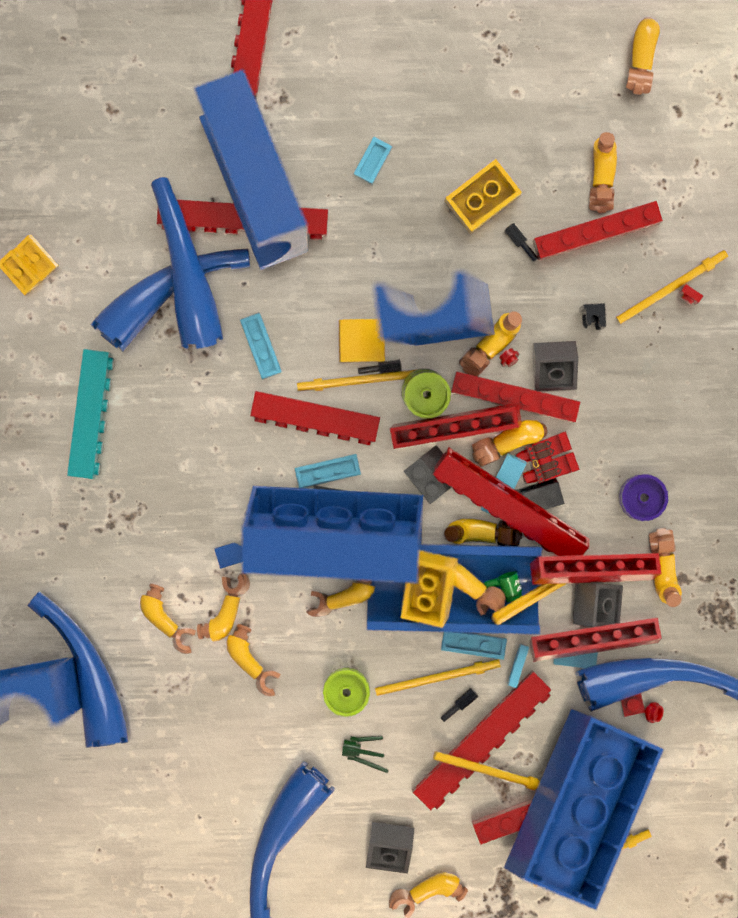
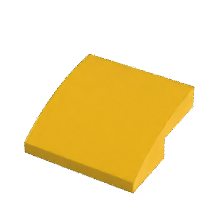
M31 234L25 237L0 260V269L24 296L37 287L59 266Z
M378 319L339 320V362H385V340L381 339Z

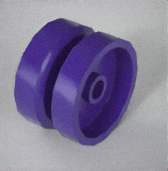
M649 474L635 475L628 478L622 484L618 494L619 505L629 518L638 521H651L659 517L666 510L668 491L664 483L655 476ZM646 494L647 501H641L640 496Z

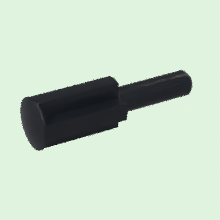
M515 223L509 225L504 230L517 247L521 246L532 261H536L538 257L526 243L528 239Z
M400 359L378 362L376 366L358 368L359 374L380 372L381 374L402 371Z
M470 688L455 701V705L441 716V720L445 722L459 709L463 711L474 700L479 698L475 690Z

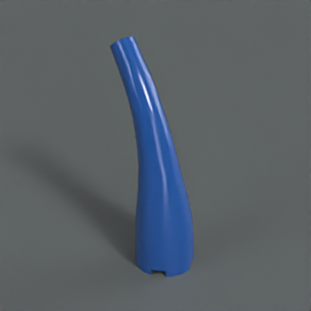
M167 177L157 178L151 183V187L158 205L170 255L174 307L181 346L186 349L189 347L188 344H196L197 349L217 344V338L223 340L216 302L201 267L170 181Z
M248 248L198 255L204 274L224 268L234 270L250 267ZM171 265L147 276L115 298L90 324L95 330L96 328L99 329L101 336L115 348L119 347L123 352L158 309L174 293Z
M38 591L27 606L39 617L43 618L44 616L57 629L75 658L86 748L110 746L115 743H128L127 725L122 705L100 655L80 627L58 605Z
M661 658L625 659L592 665L575 672L577 677H581V681H578L577 685L583 701L589 700L591 704L588 707L590 712L673 681H689L713 686L723 690L724 695L738 700L737 678L716 669L687 661Z
M305 761L293 772L280 791L260 834L254 854L250 881L251 918H270V908L267 907V891L276 856L335 791L333 786L329 788L326 785L329 780L314 766L311 770L306 767L308 763Z

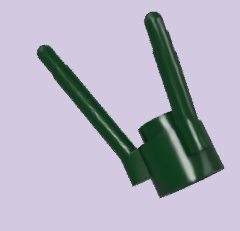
M351 736L350 740H344L342 756H346L347 760L359 762L385 773L389 772L388 769L357 757L360 754L384 758L385 755L383 753L361 749V744L357 743L383 740V736Z

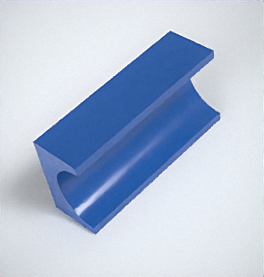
M244 70L194 87L204 115L199 116V120L260 270L308 253L306 221Z
M464 271L455 272V282L450 297L440 308L427 314H422L419 311L413 295L383 283L374 285L381 339L413 347L495 335L488 284Z
M253 486L242 525V573L417 583L419 545L422 543L424 495Z
M459 544L419 545V550L458 559V563L483 584L485 581L495 579L504 573L516 571L522 588V596L538 587V584L532 583L530 563L542 556L541 547ZM372 580L371 586H375V590L367 600V630L540 634L538 601L497 625L492 619V615L497 611L489 607L487 612L481 615L477 609V601L479 599H473L454 586L449 618L442 628L401 618L406 582ZM505 599V602H504L505 605H504V607L507 606L508 604H510L511 602H506V599Z
M72 656L0 670V726L9 720V708L14 696L27 697L37 702L47 713L51 726L61 724L80 710L82 707L75 658Z
M571 709L504 868L524 881L597 910L664 749Z

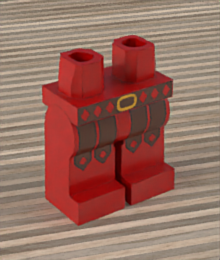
M566 431L524 448L525 450L515 455V457L530 463L532 470L522 473L525 484L541 483L580 470L574 452L552 459V456L572 449Z

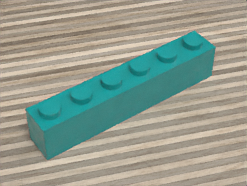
M83 349L67 476L95 479V476L100 473V463H97L98 454H102L103 442H100L101 433L105 432L106 421L103 420V414L107 412L109 400L105 398L106 391H110L111 379L108 378L109 370H113L114 358L111 357L109 352Z

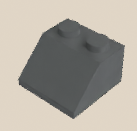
M576 341L533 343L535 391L577 389L578 351Z
M437 445L403 471L419 492L424 495L429 504H432L451 488L447 483L439 482L433 475L435 465L443 456V452Z
M577 583L573 624L598 627L620 623L623 585Z
M372 822L366 868L408 874L415 828Z

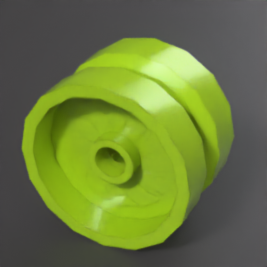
M418 369L411 372L404 379L401 386V396L404 404L414 415L421 418H434L441 415L447 409L451 400V390L447 381L438 372L431 369ZM425 391H430L426 397L423 396Z
M349 667L339 668L332 672L326 679L323 689L324 702L329 710L336 715L344 717L354 716L361 712L368 704L370 696L369 682L364 674L357 669ZM344 689H349L351 694L344 696L342 693Z

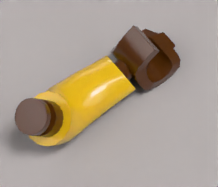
M459 519L449 524L445 529L444 536L446 540L455 544L464 542L495 544L497 539V544L500 546H518L520 539H522V532L510 528L505 521H499L497 528L496 523L484 520Z

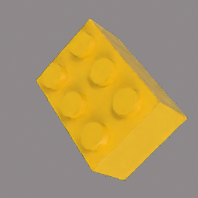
M495 159L445 198V203L469 234H472L520 197L522 192L497 159Z
M419 550L417 583L406 582L401 618L444 627L449 618L458 559Z

